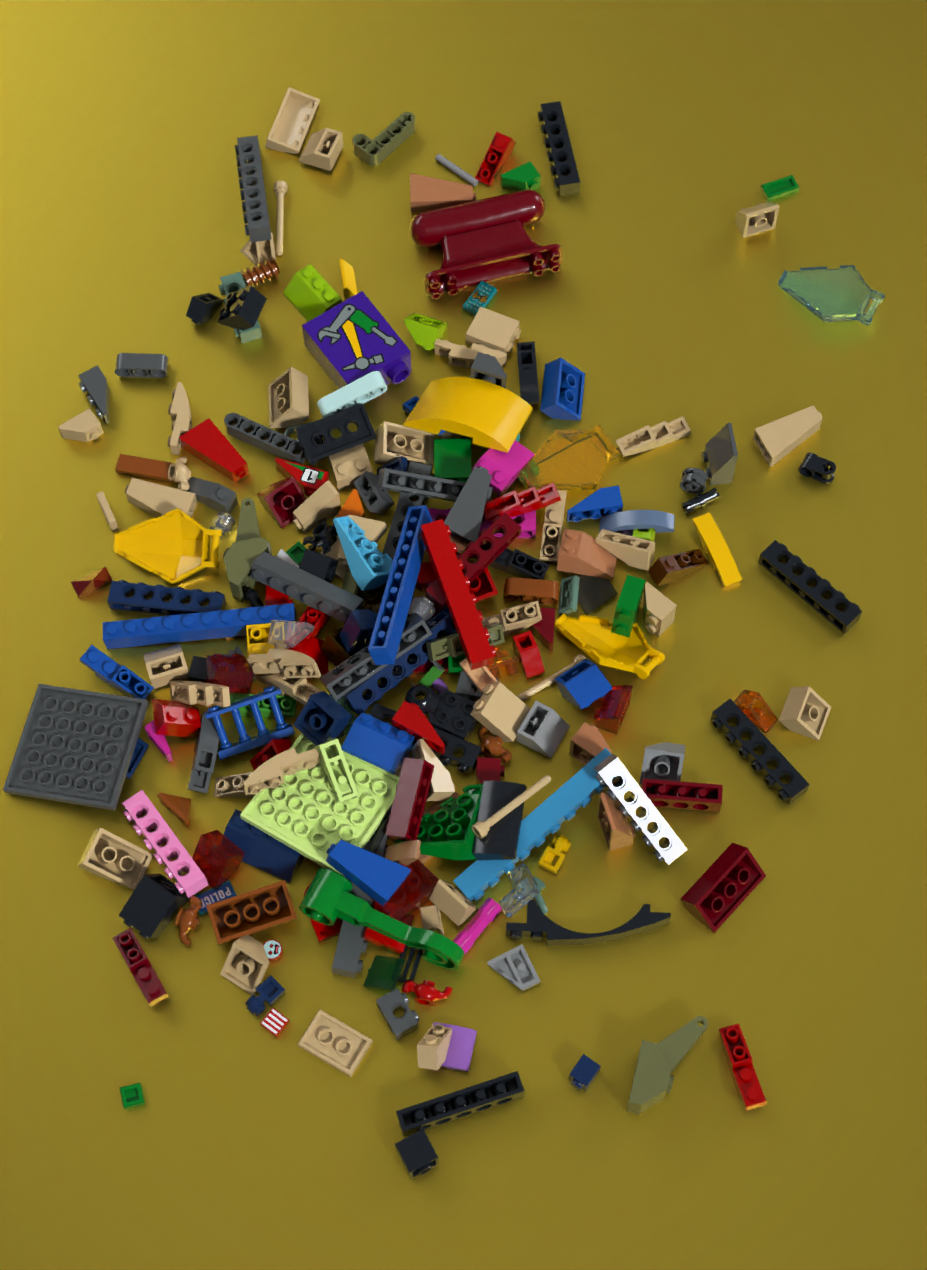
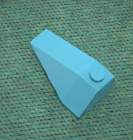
M349 516L334 518L333 522L351 574L362 591L372 590L386 583L393 563L392 558L387 553L382 554L376 548L378 544L375 541H369L364 536L365 532Z

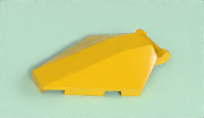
M177 508L165 513V515L141 522L115 534L113 550L127 560L155 573L162 579L176 584L205 567L219 568V538L222 536V530L206 529L183 510ZM210 536H212L210 562H208L210 552Z
M563 613L555 621V628L599 665L634 673L644 680L650 675V671L657 664H661L665 660V655L662 652L653 649L646 642V638L637 623H634L629 638L612 633L613 623H609L607 618L587 615L573 618L566 617V614Z

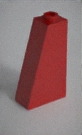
M210 418L179 437L181 447L185 451L233 482L242 479L249 472L247 462Z

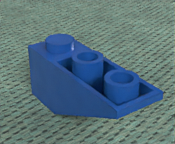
M619 486L600 488L567 510V522H579L590 518L598 519L621 512L623 510V502Z

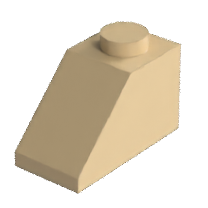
M90 408L58 426L61 436L65 439L89 442L103 434L102 426Z

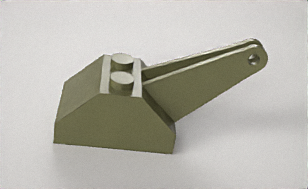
M251 498L242 500L236 542L230 548H227L223 554L232 596L242 603L245 600V593L253 589L257 583V580L250 578L252 563L263 551L272 555L270 542L260 537L255 504Z
M698 1016L657 1044L642 1040L627 1112L640 1114L663 1100L666 1093L670 1094L674 1076L670 1074L706 1031L708 1020L705 1017Z

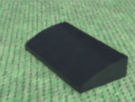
M484 781L477 822L486 821L526 791L527 786L506 781ZM524 802L491 826L488 835L484 838L479 839L475 835L472 854L478 861L516 859Z

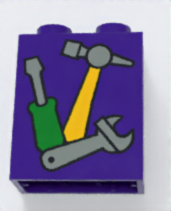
M363 291L302 325L305 347L338 389L373 371L381 373L386 385L391 382L399 384L410 375L411 354L409 348Z

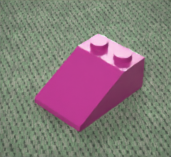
M515 440L508 453L490 448L474 467L479 468V466L486 468L489 471L488 474L492 475L489 487H492V491L498 496H503L535 454Z

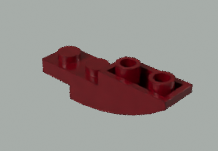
M129 928L113 937L149 1006L152 1007L168 998L167 992L132 929Z

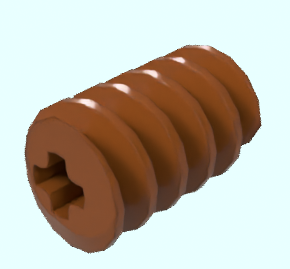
M272 257L271 263L265 260L264 265L261 262L258 263V268L252 265L251 270L247 267L245 268V273L242 270L240 272L247 287L252 286V284L259 287V281L265 285L266 278L269 282H272L271 276L278 280L280 270L276 260Z

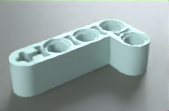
M373 371L321 398L317 402V406L322 417L325 418L364 404L385 393L388 388L381 373Z

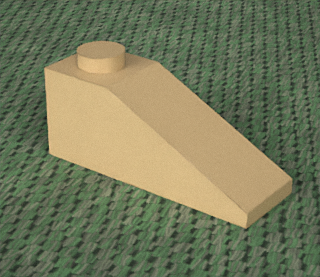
M604 529L600 531L595 539L598 545L631 567L648 571L654 561V541Z
M419 739L411 748L413 758L424 759L434 765L426 801H446L455 792V786L450 773L423 739Z

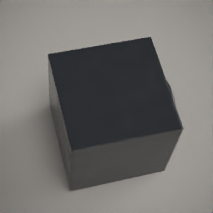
M305 548L299 568L331 583L339 560Z
M424 1129L395 1143L396 1152L410 1179L429 1172L434 1166L439 1164L438 1156Z

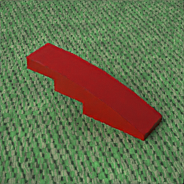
M554 482L538 490L533 486L518 494L516 490L485 503L484 514L487 521H493L504 512L509 517L544 508L561 501Z

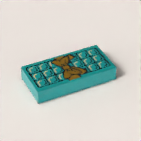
M481 281L464 303L463 309L476 316L479 308H485L497 293V288Z

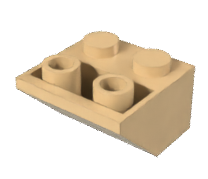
M324 128L313 133L299 158V162L331 171L344 146L342 132Z
M180 643L143 654L148 675L154 689L169 685L171 680L182 681L188 679L189 671Z

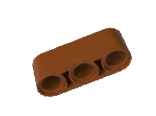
M509 577L505 579L503 598L509 602L531 603L538 601L539 604L554 605L558 603L560 585L552 580Z

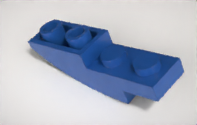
M93 645L80 658V662L94 671L97 677L128 697L146 699L154 689L153 686L124 665H119Z

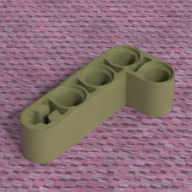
M411 112L402 113L373 140L364 134L355 135L353 137L354 154L370 166L380 164L415 132V116Z

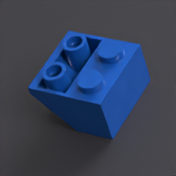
M587 659L555 678L562 697L580 709L590 706L592 702L604 697L613 689L596 664Z

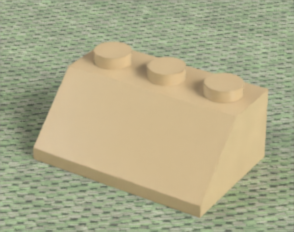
M290 367L268 385L270 428L294 427L307 421L310 415L308 375Z

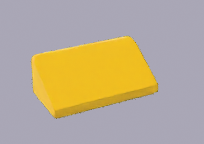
M339 259L344 297L351 298L358 294L354 269L343 259Z

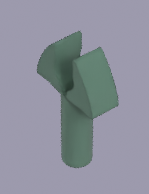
M533 876V880L537 885L536 890L529 886V882L526 879L524 894L525 896L532 895L538 908L545 914L548 912V908L541 895V890L545 889L546 885L539 878Z

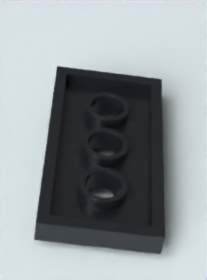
M363 404L295 429L308 464L377 438ZM349 423H354L357 426L356 432L349 431ZM337 429L340 432V438L332 437L331 430ZM320 435L324 440L323 444H316L314 437Z

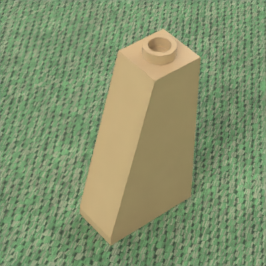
M813 405L755 428L753 439L769 467H771L818 431L823 418L820 411H817Z
M132 478L130 484H127L125 488L128 502L155 518L177 508L192 517L198 503L195 493Z

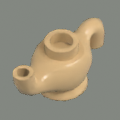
M179 457L175 463L170 464L168 479L179 483V490L188 491L190 486L187 480L191 477V470L185 465L187 458Z

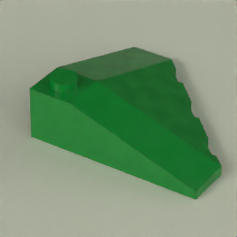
M483 784L466 786L462 789L464 793L457 799L450 797L439 805L440 810L432 815L428 812L422 816L417 840L421 841L420 854L451 860L475 859V856L472 854L475 834L471 826L478 820Z

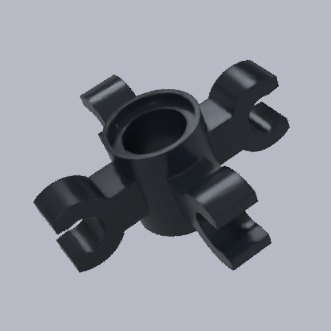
M326 518L318 521V526L312 532L313 537H305L302 544H312L308 547L312 551H315L317 546L318 548L322 547L323 554L330 552L331 546L337 540L336 535H338L334 523L333 526L331 524L327 525Z

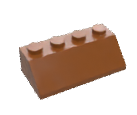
M285 880L206 906L218 945L297 919Z

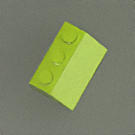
M311 264L296 272L283 292L286 298L308 322L342 303V298Z

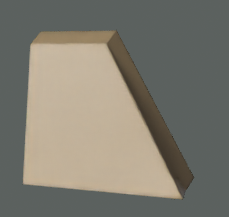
M271 232L272 240L250 242L249 240L240 251L257 267L260 262L264 265L265 260L271 263L272 257L276 260L273 233Z

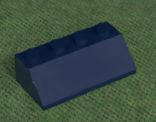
M235 809L226 825L219 851L282 881L285 880V882L290 884L305 856L240 819L242 811Z

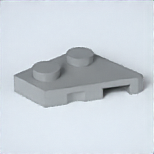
M523 944L487 962L492 969L522 991L541 982Z

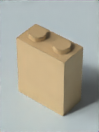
M480 307L466 332V344L470 346L473 343L482 344L494 350H501L507 354L511 353L514 347V340L518 339L521 334V329H519L520 321Z
M494 682L485 686L481 698L475 702L474 709L470 715L491 733L499 736L503 742H514L517 737V731L531 708L501 682Z

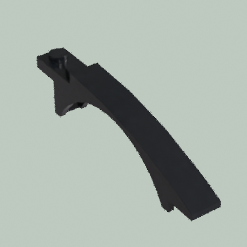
M527 900V923L506 922V936L515 940L522 939V937H530L532 940L547 938L546 946L586 945L618 940L653 930L668 924L671 913L650 912V904H644L631 920L618 928L601 933H579L554 923L538 908L534 900Z

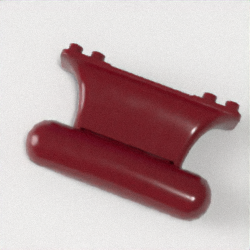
M526 189L427 211L414 216L409 226V234L413 242L420 247H432L442 244L443 260L440 269L425 275L426 294L431 296L432 299H438L441 297V294L456 295L458 290L479 285L481 281L489 283L524 274L541 276L546 270L558 272L561 269L560 265L563 260L562 247L559 244L538 245L530 238L524 228L526 225L540 221L544 215L545 203L540 193Z

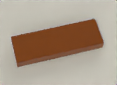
M120 454L115 470L116 473L170 482L168 479V469L171 462Z

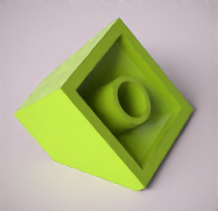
M413 313L404 319V323L416 344L421 345V348L425 350L434 349L436 339L442 338L448 324L447 322Z

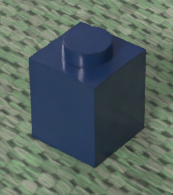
M583 1054L569 1074L570 1084L578 1090L583 1089L587 1091L600 1072L601 1066Z

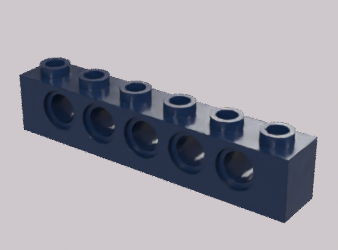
M124 580L112 581L107 600L111 610L162 616L225 610L226 606L225 595L218 591L203 592L200 589L169 588L159 584L152 586L142 582L135 584ZM148 596H152L151 599H148V600L145 599V598L148 597ZM167 598L171 599L168 602H164V600ZM184 601H190L187 604H182ZM203 603H209L206 606H201Z

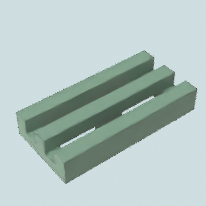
M577 575L561 579L558 614L560 615L577 611L580 577Z

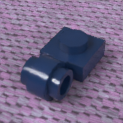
M270 975L256 989L259 996L253 995L246 1001L247 1009L252 1014L260 1015L266 1008L264 1002L266 1001L271 1006L285 992V989Z

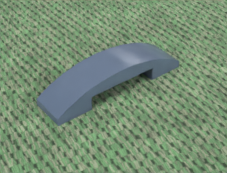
M656 510L621 511L600 518L599 533L602 529L618 533V530L655 528V533L674 532L675 515Z

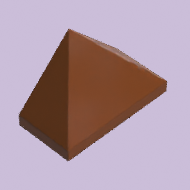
M159 793L157 796L160 803L188 828L190 826L191 799Z

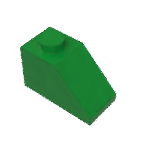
M531 161L500 175V186L513 191L536 190L540 187L541 175Z

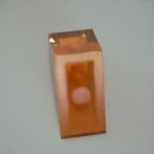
M744 689L734 700V703L763 733H767L778 720L759 692Z

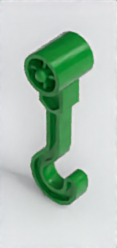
M320 868L299 906L303 914L316 922L328 926H333L337 918L354 926H366L404 945L425 949L421 957L433 965L448 970L458 969L465 954L464 950L455 942L439 933L409 926L373 909L367 901L350 893L353 885L345 877L328 869Z

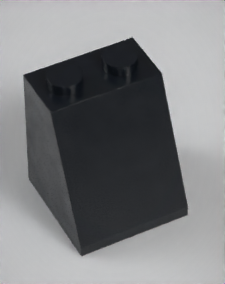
M144 874L119 916L124 919L123 922L127 926L138 929L142 937L146 939L158 938L190 898L185 893L180 894L174 883L162 874Z

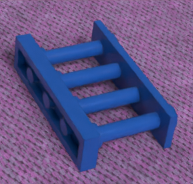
M267 687L263 689L264 692L230 703L231 706L228 707L215 705L207 708L208 711L204 712L206 719L212 717L221 742L220 748L217 750L220 760L267 744L273 739H281L295 734L291 723L287 724V722H284L276 695L281 694L279 687ZM266 698L269 699L277 723L276 729L270 731L265 727L257 703ZM249 704L258 728V735L253 737L247 735L238 709ZM229 711L232 713L240 737L239 741L233 744L228 741L220 718V714Z

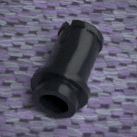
M251 589L245 593V601L249 602L252 607L265 606L258 596V591Z

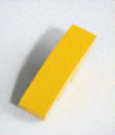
M710 512L693 518L692 522L705 554L708 553L714 571L717 570L723 587L741 581L742 578L736 563Z

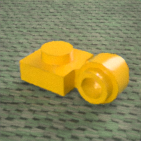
M556 835L552 842L554 849L547 846L538 865L556 874L565 859V854L562 852L566 853L571 845V842L568 841L569 838L563 835Z

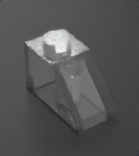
M271 620L268 643L274 645L275 649L294 648L314 630V626L307 622Z

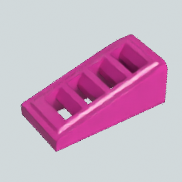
M153 720L144 726L146 735L167 761L171 762L173 756L164 735L155 734Z

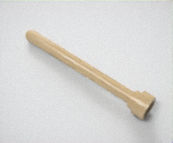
M277 181L274 183V193L277 195L276 254L281 256L283 254L284 196L287 193V183Z
M583 654L577 655L570 665L517 695V697L521 701L526 700L556 682V677L586 658Z
M549 775L544 776L486 821L476 822L471 826L473 833L479 839L484 838L488 835L491 826L550 783L551 777Z

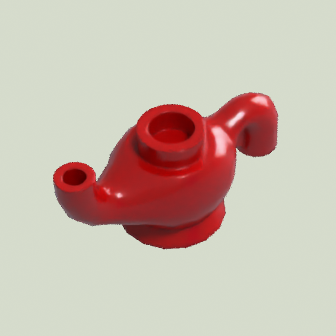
M412 980L404 982L401 991L404 993L413 991L416 996L415 1002L425 1006H433L434 1001L449 997L452 993V988L447 986L443 992H440L432 981L424 980L422 984H417Z

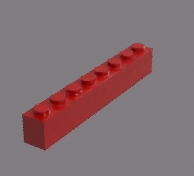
M443 519L421 525L420 534L470 669L474 670L493 664L496 651L494 646L489 644V632L486 627L483 628L481 622L483 621L482 613L476 609V598L474 593H470L468 588L470 587L468 576H464L462 572L464 569L461 558L458 559L456 556L457 547L455 542L450 540L451 531L448 524L445 525Z

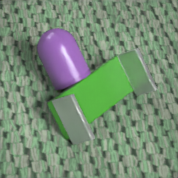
M434 661V666L417 685L423 684L429 687L432 685L437 693L440 694L449 689L438 678L445 669L438 662Z

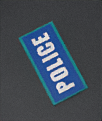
M230 880L195 896L202 900V907L199 910L201 917L209 914L207 905L237 896Z

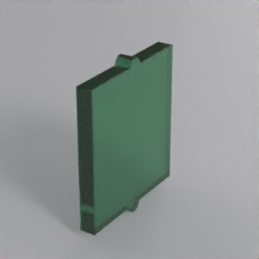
M375 955L363 986L393 991L398 978L401 977L400 973L406 960Z

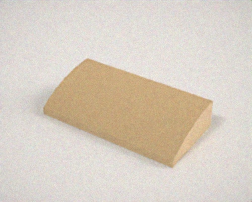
M288 87L265 147L280 152L299 154L320 99Z

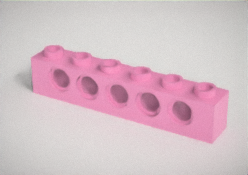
M143 790L122 803L125 808L123 814L128 821L133 820L135 823L133 828L139 836L143 834L146 838L143 841L149 850L153 848L156 852L154 857L159 864L163 863L166 866L164 871L170 879L174 878L177 883L174 885L180 894L185 893L190 898L209 885L205 875ZM162 843H167L165 846L160 847ZM178 857L175 861H170L172 858ZM183 872H188L186 875L180 876Z

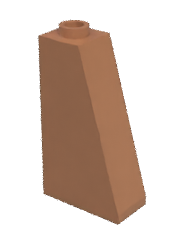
M410 174L411 213L427 212L476 201V193H473V186Z

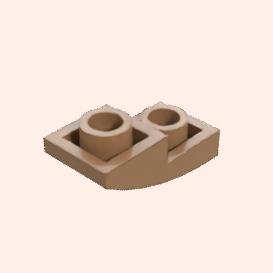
M411 840L386 848L384 858L407 866L419 858L421 841Z

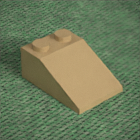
M383 421L375 430L377 438L375 439L374 463L385 465L403 456L407 458V467H409L410 461L433 466V433Z
M363 444L328 457L338 492L355 488L353 482L364 472L373 473Z
M98 828L94 831L77 866L94 875L135 890L154 854L102 828Z

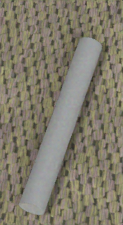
M437 154L435 160L473 186H477L479 182L477 179L442 155Z

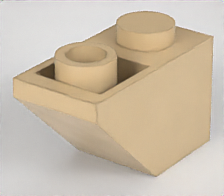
M443 1025L431 1026L417 1044L419 1068L438 1071L446 1060L452 1028L444 1027Z

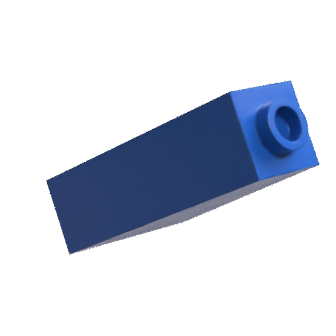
M340 840L337 845L333 843L326 851L328 854L326 862L382 906L388 902L411 872L409 868L343 840Z

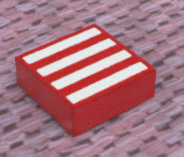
M272 1008L260 1025L277 1038L290 1021L275 1008Z

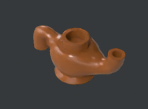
M482 725L478 731V737L481 742L479 746L482 747V754L487 758L500 755L502 756V762L508 763L512 758V754L509 750L503 748V740L497 735H485L487 728Z
M192 896L190 899L191 907L185 910L182 907L175 920V926L178 925L179 938L188 947L191 940L187 938V933L191 929L197 928L200 918L197 917V912L202 907V900L195 896Z

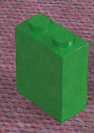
M434 439L435 477L467 482L472 473L471 439Z
M627 575L616 605L612 633L630 638L641 605L645 579Z

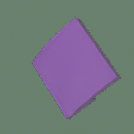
M433 1022V1025H443L444 1027L452 1028L446 1060L441 1067L468 1072L477 1031L461 1026Z

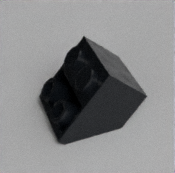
M252 286L231 292L226 298L227 302L221 309L217 322L242 331L253 328L267 298Z

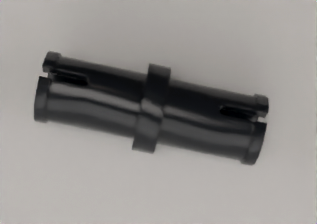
M713 488L703 494L699 493L695 495V498L681 503L682 509H685V514L699 507L704 508L706 504L719 499L720 495L718 492L716 493L717 489Z

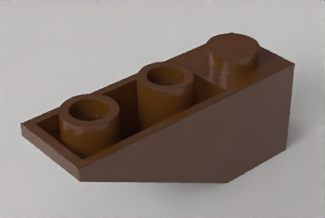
M696 549L660 557L648 570V573L655 584L661 586L681 579L707 566L709 563L701 550Z

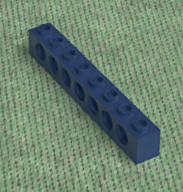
M448 607L444 608L426 623L432 633L431 636L397 658L394 664L387 665L342 696L351 711L356 714L366 711L370 704L381 699L384 693L396 687L403 678L410 676L418 666L425 664L429 657L427 644L422 649L424 643L457 633L454 624L452 625L453 620Z

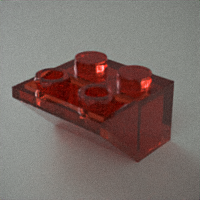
M222 654L207 655L208 683L228 686L229 693H251L254 672L245 656L240 654H233L232 656H224Z
M218 830L200 836L192 859L205 875L208 884L215 890H218L239 868L245 852Z

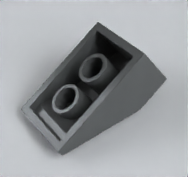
M727 423L705 444L704 452H702V462L706 463L707 468H705V472L708 475L710 485L727 484L733 481L738 452L731 423Z

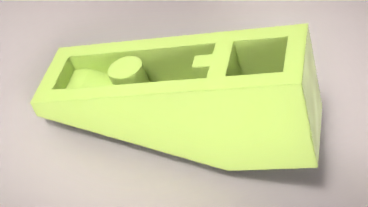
M333 739L315 746L321 764L339 802L358 796L339 740Z

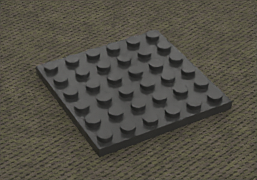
M38 684L3 791L9 794L115 811L149 702L139 698Z

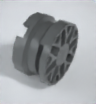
M686 468L682 473L680 487L688 493H703L706 488L705 482L708 479V475L705 471L698 468Z

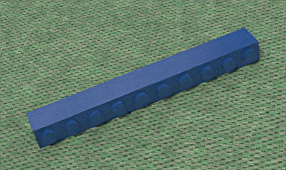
M426 505L408 507L368 647L375 665L394 664L426 549L420 534L421 525L433 522Z
M294 603L103 622V641L107 649L245 636L247 635L246 625L285 622L286 631H292L297 624V614Z

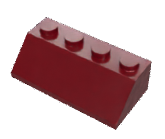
M731 843L680 900L690 914L711 932L715 933L766 877V874L747 847Z

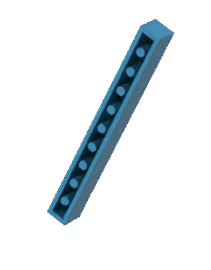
M606 748L521 821L516 859L476 860L453 880L471 902L479 900L485 894L484 890L489 886L491 888L500 881L499 877L504 873H510L515 868V863L519 860H525L531 854V849L535 846H541L546 841L545 837L547 835L556 833L561 828L560 824L563 821L572 819L576 815L575 811L578 808L587 806L594 794H600L606 789L607 786L605 784L602 786L595 778L597 773L593 769L611 755ZM619 775L614 776L612 780L618 779Z

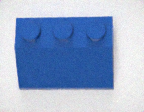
M561 357L545 364L540 411L552 419L581 420L585 373Z
M362 712L354 721L341 748L355 757L395 774L404 762V758L409 756L415 736Z

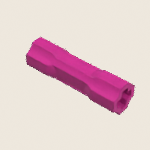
M488 897L472 920L454 938L453 942L464 950V954L473 946L474 941L488 924L501 912L502 907L492 898Z

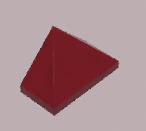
M105 566L71 581V584L78 598H81L110 585L113 580Z

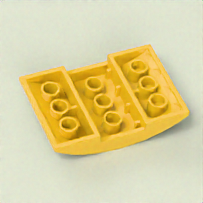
M446 377L430 382L405 420L404 426L437 435L441 430L473 438V444L508 453L530 416L533 407L518 395L494 383L469 377Z

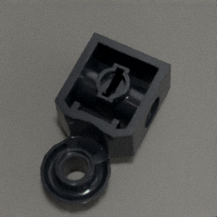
M423 684L415 685L406 692L405 701L415 703L424 714H429V722L433 727L466 741L469 740L478 723L470 715L474 709V701L449 690L436 694L432 688ZM422 695V696H424L425 698L422 699V700H419V699H417L416 697Z

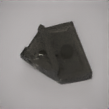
M579 574L578 603L585 615L618 595L608 579Z

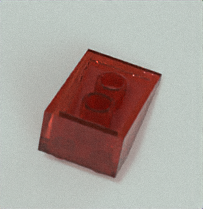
M418 859L407 866L401 864L409 868L411 872L384 906L371 898L388 916L400 922L429 901L439 881Z

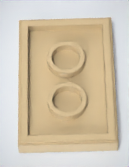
M319 1009L297 1045L342 1073L352 1077L373 1040Z

